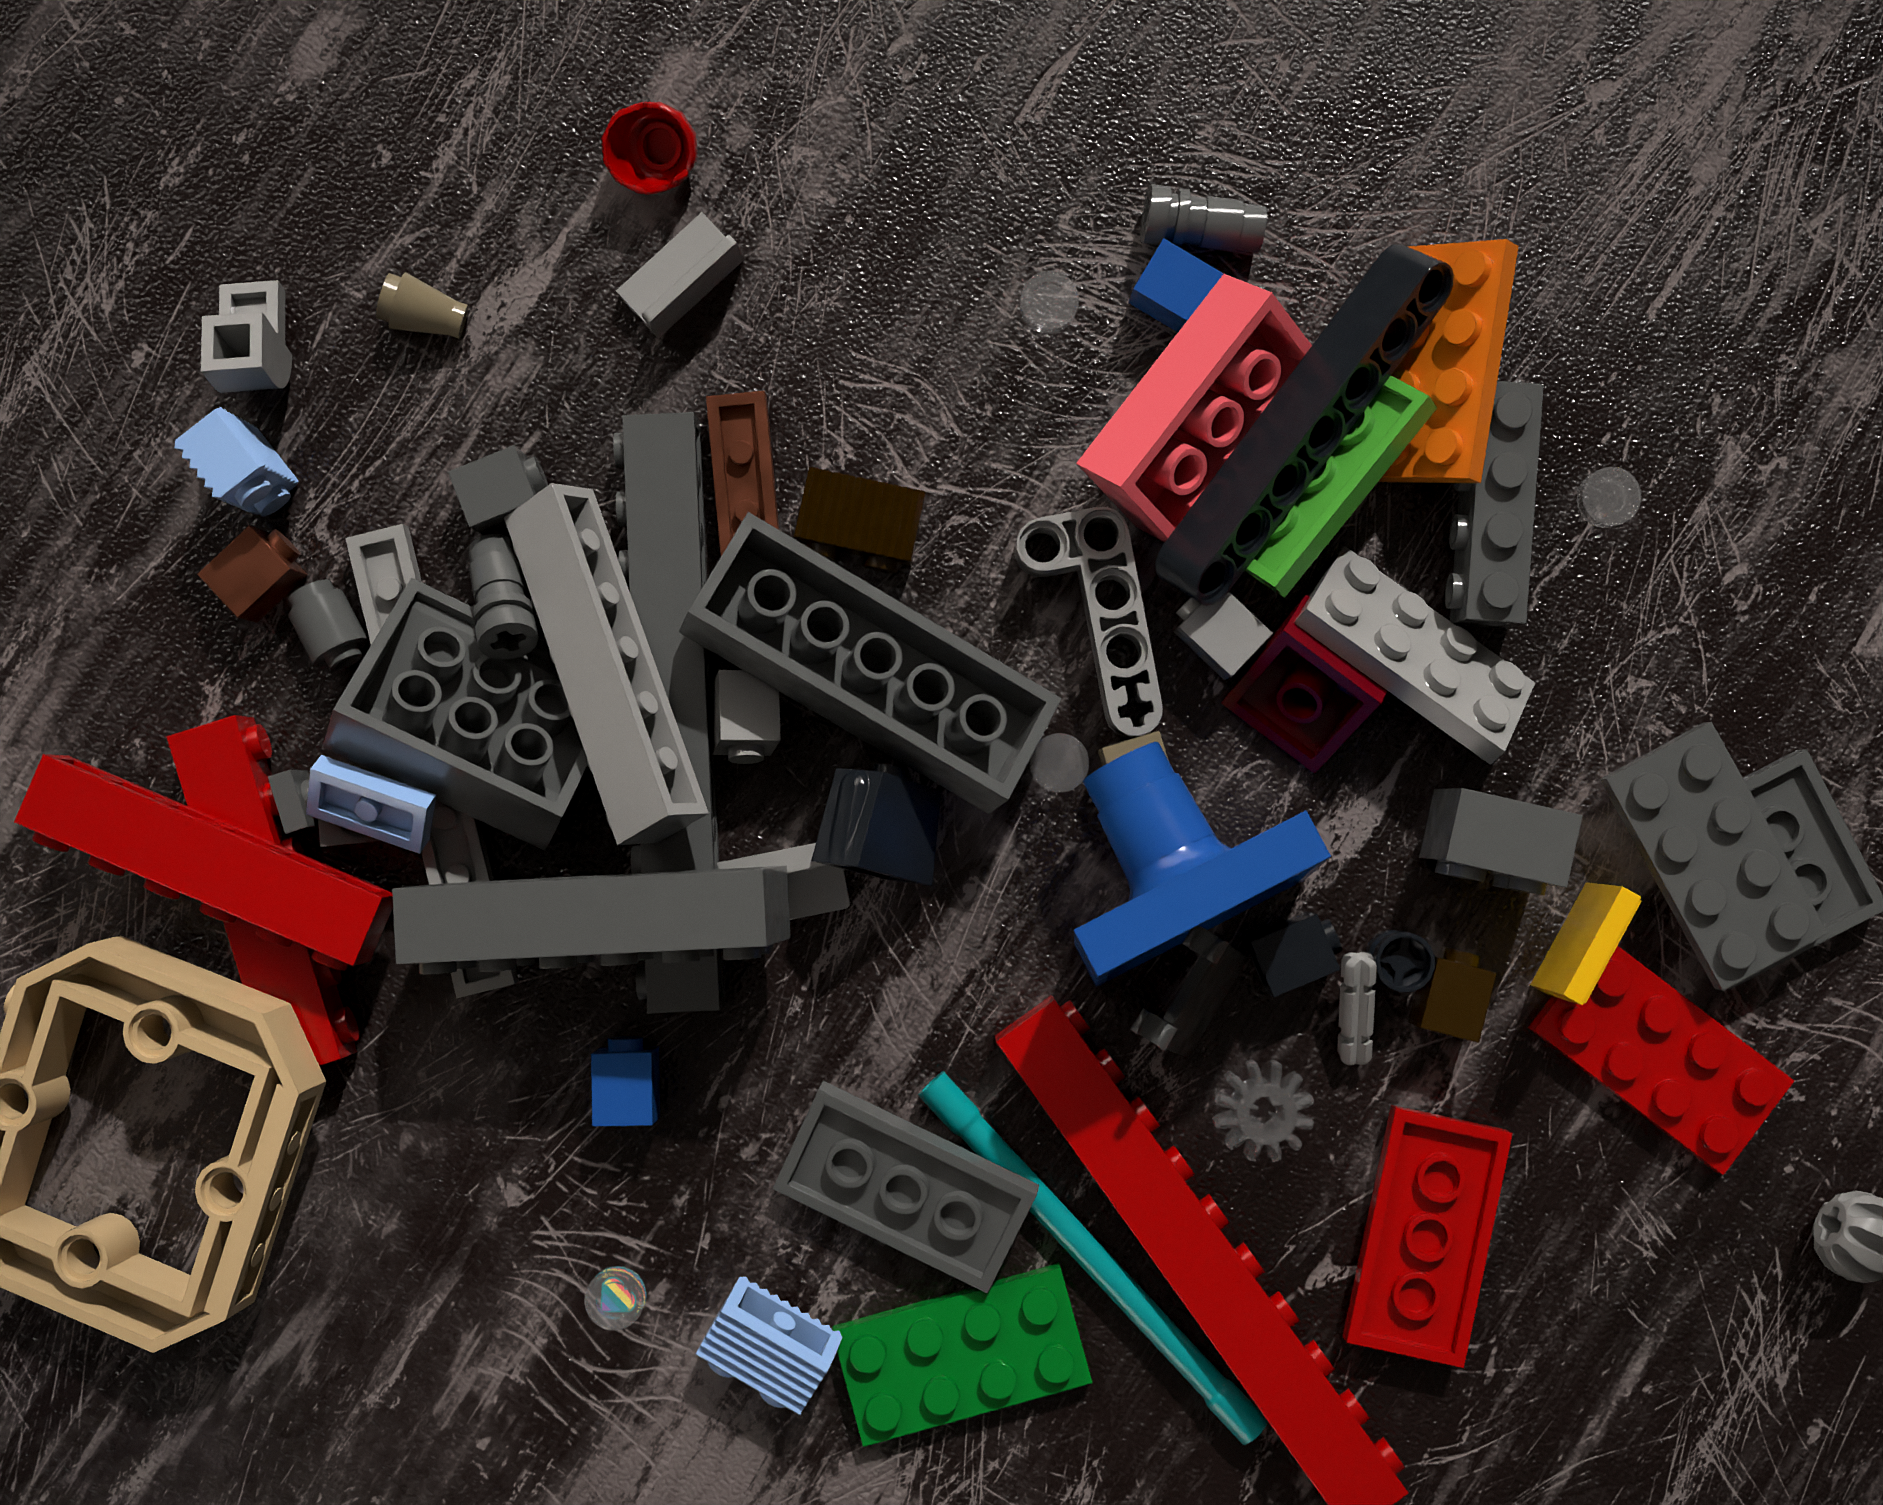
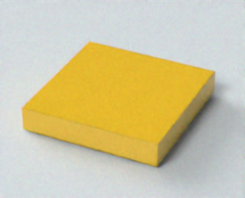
M1586 882L1530 985L1547 995L1580 1005L1586 1004L1642 902L1640 900L1641 896L1623 886Z

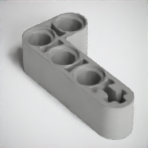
M1093 507L1040 517L1029 521L1020 530L1015 544V558L1019 567L1025 573L1034 577H1049L1077 571L1103 710L1108 726L1116 734L1125 738H1137L1151 732L1159 724L1162 717V700L1129 529L1124 517L1118 511L1109 507ZM1093 523L1108 525L1115 535L1114 547L1107 551L1091 549L1084 539V529ZM1035 534L1049 535L1056 541L1058 555L1049 562H1037L1027 554L1025 549L1026 541ZM1104 580L1119 582L1126 592L1125 605L1117 610H1108L1102 607L1095 597L1097 584ZM1124 637L1135 644L1137 660L1132 667L1128 669L1118 668L1109 661L1106 647L1111 639ZM1141 673L1144 683H1136L1132 686L1133 696L1136 704L1146 703L1148 714L1139 718V727H1133L1130 718H1120L1118 708L1127 704L1126 687L1124 685L1117 690H1113L1111 680L1125 681Z

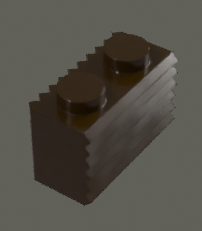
M809 467L794 538L830 561L839 562L841 552L864 557L862 566L865 568L897 574L899 564L912 566L926 502V492Z

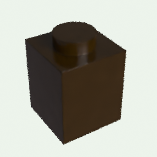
M1445 947L1443 958L1435 956V970L1431 979L1424 987L1415 992L1408 1022L1423 1029L1479 1043L1497 973L1478 968L1481 956Z

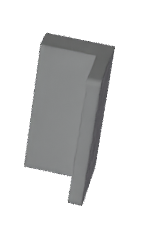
M701 212L621 285L616 292L659 339L744 259L738 243L730 235L724 236L706 215Z
M816 843L717 863L718 869L787 865L790 920L842 910L850 906L844 869L811 861Z

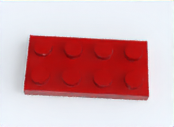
M1619 946L1616 947L1586 1004L1580 1005L1551 996L1528 1027L1537 1036L1707 1166L1722 1175L1730 1168L1795 1081Z
M1391 1105L1342 1336L1347 1343L1464 1368L1512 1132L1506 1129Z

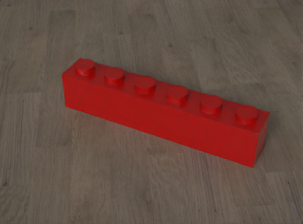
M233 715L166 736L187 806L305 855L299 840L284 832L268 780V776L272 775L267 758L272 756L270 739L261 724L256 725L254 717ZM237 917L235 923L223 921L242 984L291 1003L319 1066L357 1052L354 1043L359 1038L357 1021L352 1010L348 1006L343 1007L337 984H340L342 979L341 970L315 961L311 958L314 949L295 941L292 942L290 947H285L260 938L255 934L258 926Z
M42 755L14 820V823L35 831L32 840L40 845L61 852H68L70 846L90 854L87 863L99 870L123 876L125 871L128 870L146 878L143 887L153 893L171 899H179L181 894L202 902L199 909L202 913L228 923H235L237 917L258 926L255 934L260 938L285 947H290L293 941L314 949L311 956L312 959L338 970L345 971L348 965L356 966L370 962L393 909V893L68 755Z

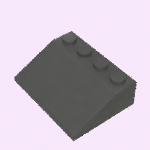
M411 578L334 707L322 747L387 778L436 794L437 801L546 851L588 765L579 733L568 709V702L555 664L550 657L548 644L538 639L537 646L531 652L514 659L497 660L487 657L480 652L478 647L476 626L473 619L474 607Z

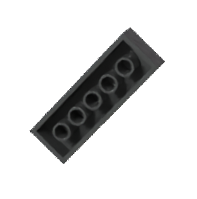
M750 512L746 514L689 609L679 630V633L988 814L1009 800L1062 699Z
M787 865L442 883L392 889L396 964L418 963V972L423 975L457 972V969L477 967V960L480 972L517 969V966L536 964L535 957H539L540 969L575 967L577 963L594 962V955L600 954V966L637 964L638 960L654 959V952L661 951L662 963L699 961L700 957L714 956L713 949L723 948V960L761 958L762 954L774 953L773 944L790 939Z

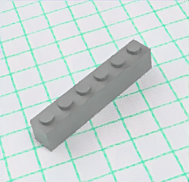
M551 483L505 516L504 520L513 543L514 553L519 560L531 595L532 605L537 612L549 647L550 657L555 664L568 702L569 712L574 719L587 757L588 767L593 774L606 811L607 822L612 829L617 845L659 843L709 814L594 491L589 488Z

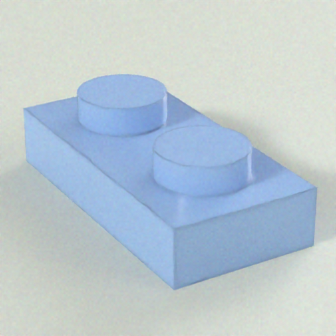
M321 755L310 769L306 815L420 854L430 840L436 794Z

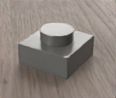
M290 769L268 776L285 834L306 833L319 828L318 818L306 815L310 778L307 770Z

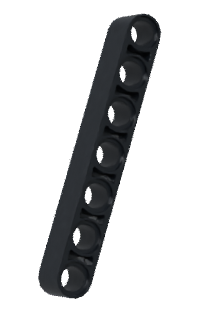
M1393 244L1380 254L1163 544L1155 563L1156 573L1161 580L1205 606L1216 604L1228 594L1445 304L1451 293L1454 280L1453 270L1449 264L1402 244Z

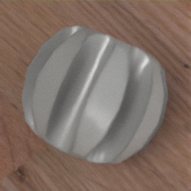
M1857 1190L1835 1195L1831 1201L1825 1202L1819 1209L1812 1227L1816 1253L1825 1267L1849 1281L1868 1283L1883 1280V1198L1876 1197L1872 1193Z

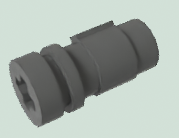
M1149 184L1141 218L1140 242L1159 246L1164 238L1180 248L1183 243L1206 249L1259 253L1265 236L1267 208L1266 206L1247 204L1242 200L1205 196V198L1191 196L1190 189L1178 188L1176 193H1172L1170 186Z
M502 534L483 535L475 539L468 549L470 560L469 573L476 603L473 610V619L476 626L478 647L484 655L497 660L518 658L531 652L537 646L539 639L534 610L529 599L531 595L519 560L514 553L511 538Z

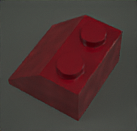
M1305 595L1273 632L1224 697L1221 704L1315 774L1382 703L1387 690L1294 624L1309 599V596Z

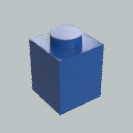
M1163 238L1133 288L1128 303L1174 331L1179 332L1222 277L1223 273Z
M640 1036L608 1038V1047H600L591 1054L592 1126L653 1125L660 1118L659 1046H644V1038Z

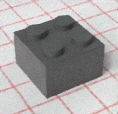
M1465 788L1434 789L1419 858L1436 861L1434 873L1485 882L1486 874L1489 873L1494 875L1492 886L1544 896L1547 885L1567 888L1583 815Z

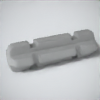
M1349 952L1343 956L1341 961V977L1344 978V982L1340 984L1338 1027H1341V1032L1338 1034L1337 1052L1340 1055V1060L1347 1065H1365L1372 1058L1373 1041L1370 1040V1036L1373 1034L1375 990H1372V986L1376 983L1377 965L1373 956L1366 952Z

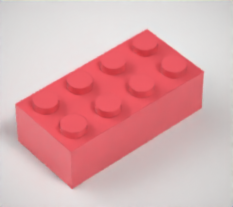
M1223 274L1076 464L1137 528L1165 543L1312 347L1311 343L1272 292Z

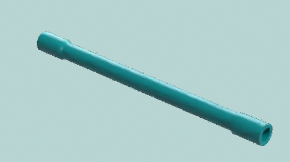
M942 1071L920 1091L918 1094L919 1098L952 1133L960 1136L977 1155L1039 1184L1037 1196L1029 1210L1032 1215L1204 1398L1207 1407L1241 1444L1246 1445L1256 1439L1268 1423L1261 1411L1234 1382L1225 1378L999 1136L981 1116L977 1106L950 1077Z

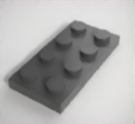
M1705 722L1599 779L1714 989L1724 991L1828 934L1712 722Z
M825 1081L822 1082L773 1186V1190L985 1293H988L1039 1189V1184Z

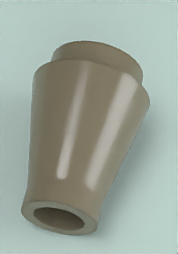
M404 272L402 277L388 273L380 292L376 319L389 322V329L449 335L460 339L466 323L469 305L454 300L407 272Z

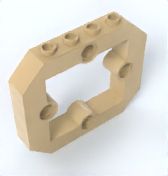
M116 936L88 943L17 978L16 984L10 989L4 1002L6 1016L0 1032V1288L152 1353L219 1324L254 1303L326 1084V1079L291 1003L124 936ZM87 1007L124 1022L123 1037L125 1045L131 1054L142 1062L159 1063L190 1051H196L255 1075L230 1154L204 1168L196 1180L195 1194L197 1202L203 1212L209 1216L191 1275L140 1254L138 1232L132 1222L122 1215L114 1213L103 1214L79 1226H74L25 1205L51 1120L64 1111L69 1102L71 1089L66 1072ZM163 1018L170 1025L171 1038L164 1031ZM24 1090L28 1095L29 1103L25 1098ZM234 1175H236L242 1182L244 1189L243 1193H241L235 1186L233 1179ZM93 1244L97 1247L100 1257L96 1253Z

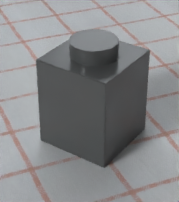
M515 445L448 471L469 527L482 535L505 526V516L548 486L547 479L537 458L534 456L527 459L526 455Z

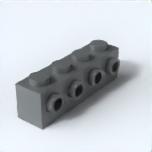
M1497 381L1481 483H1454V489L1459 491L1458 514H1454L1449 534L1450 548L1455 550L1453 573H1450L1445 589V605L1447 609H1450V622L1454 625L1508 630L1526 624L1544 384Z

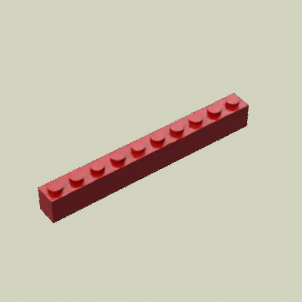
M1050 995L996 1034V1043L1328 1505H1393L1409 1494L1397 1476L1406 1467L1384 1437L1373 1443L1361 1425L1370 1420V1417L1349 1388L1339 1395L1326 1376L1335 1371V1368L1314 1339L1305 1346L1301 1343L1291 1327L1300 1322L1299 1318L1279 1291L1268 1297L1256 1280L1265 1271L1244 1242L1235 1249L1221 1231L1230 1222L1210 1194H1207L1200 1200L1197 1198L1186 1182L1195 1173L1177 1148L1173 1145L1164 1152L1151 1132L1160 1127L1159 1123L1140 1097L1129 1103L1116 1084L1123 1080L1125 1076L1106 1049H1102L1097 1054H1094L1082 1037L1084 1033L1090 1030V1027L1073 1003L1069 1000L1060 1006L1055 998Z

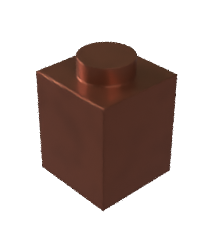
M249 525L197 575L238 618L257 623L308 574L295 562L301 555L300 552L282 533L274 529L269 534Z

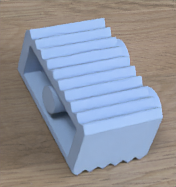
M222 407L214 409L175 440L174 448L181 451L182 458L190 462L189 468L197 471V478L205 481L204 487L213 490L212 497L249 513L267 516L276 512L289 501L291 497L289 491L299 482L257 427H254L249 422L247 423L245 420L243 421L242 418L239 419L238 416L227 412L226 409L223 410Z
M739 1277L709 1327L695 1355L707 1361L710 1368L718 1375L727 1378L735 1377L757 1390L763 1400L771 1406L777 1408L786 1407L800 1415L831 1366L843 1337L840 1331H832L829 1325H822L819 1319H811L809 1313H801L798 1307H791L788 1301H780L778 1295H770L767 1289H760L757 1283H750L747 1277Z

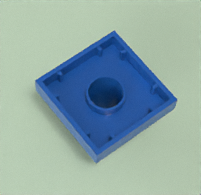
M1159 742L1144 745L1102 766L1083 780L1099 812L1097 817L1126 876L1130 895L1129 901L1074 929V946L1092 981L1098 987L1182 944L1192 928L1200 925L1204 929L1209 930L1306 880L1331 855L1307 811L1272 827L1234 848L1224 845L1215 836L1180 774L1174 772Z

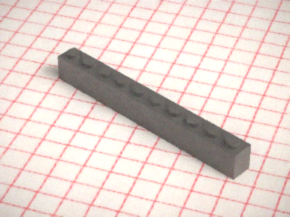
M694 412L622 415L623 432L614 433L613 450L616 468L625 469V491H617L616 515L619 527H627L628 550L619 551L618 561L626 583L629 585L632 600L709 814L659 843L632 845L631 872L633 874L718 869L719 839L715 755H712L711 653L710 650L679 633L689 609L707 581L701 423ZM723 948L713 949L714 956L700 957L699 961L662 963L661 951L654 952V959L645 960V964H637L636 992L639 1000L647 999V1014L721 1010L726 1005Z

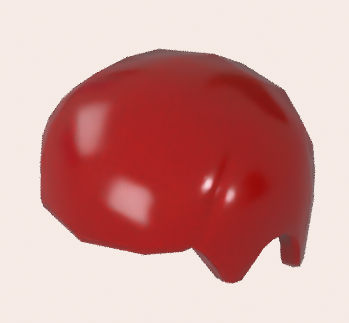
M645 101L618 110L611 117L601 137L603 162L615 182L640 194L662 193L679 186L688 179V175L693 171L698 158L696 132L683 112L662 102Z

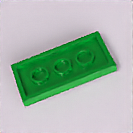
M1060 1263L995 1280L988 1293L975 1287H970L832 1327V1331H840L843 1337L837 1353L863 1447L1092 1383Z

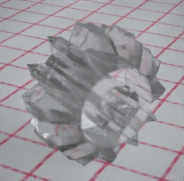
M1248 1060L1245 1062L1244 1068L1247 1080L1242 1082L1232 1071H1228L1224 1075L1226 1082L1235 1089L1232 1095L1222 1091L1214 1092L1213 1101L1230 1110L1215 1115L1212 1118L1213 1124L1218 1129L1231 1128L1224 1139V1143L1229 1149L1233 1150L1245 1142L1244 1156L1248 1160L1256 1161L1263 1145H1265L1269 1158L1274 1162L1279 1161L1282 1155L1279 1142L1285 1140L1291 1148L1299 1150L1302 1147V1142L1292 1131L1295 1127L1304 1130L1313 1128L1314 1121L1304 1114L1297 1113V1111L1311 1106L1314 1103V1099L1308 1092L1295 1093L1303 1081L1298 1073L1293 1071L1281 1079L1282 1065L1278 1061L1270 1060L1262 1077L1257 1063L1254 1060ZM1262 1097L1276 1106L1275 1113L1268 1111L1272 1118L1265 1123H1261L1254 1115L1249 1113L1251 1108L1258 1110L1254 1102Z

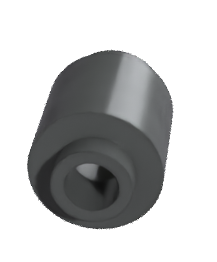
M323 579L309 583L294 591L287 598L291 608L288 617L313 666H328L331 672H335L355 664L363 657L360 650L367 645L368 638L344 592L340 589H335L330 580Z

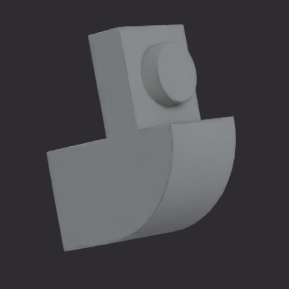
M278 280L219 285V315L202 316V374L215 390L220 393L284 388L289 381L292 368V354L285 345L284 288Z

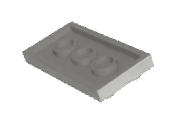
M1343 546L1331 560L1294 622L1298 627L1490 765L1505 752L1535 685V682L1525 676L1516 665L1504 661L1475 640L1466 629L1451 623L1429 607L1420 596L1401 587L1379 571L1370 560L1358 556L1346 546Z

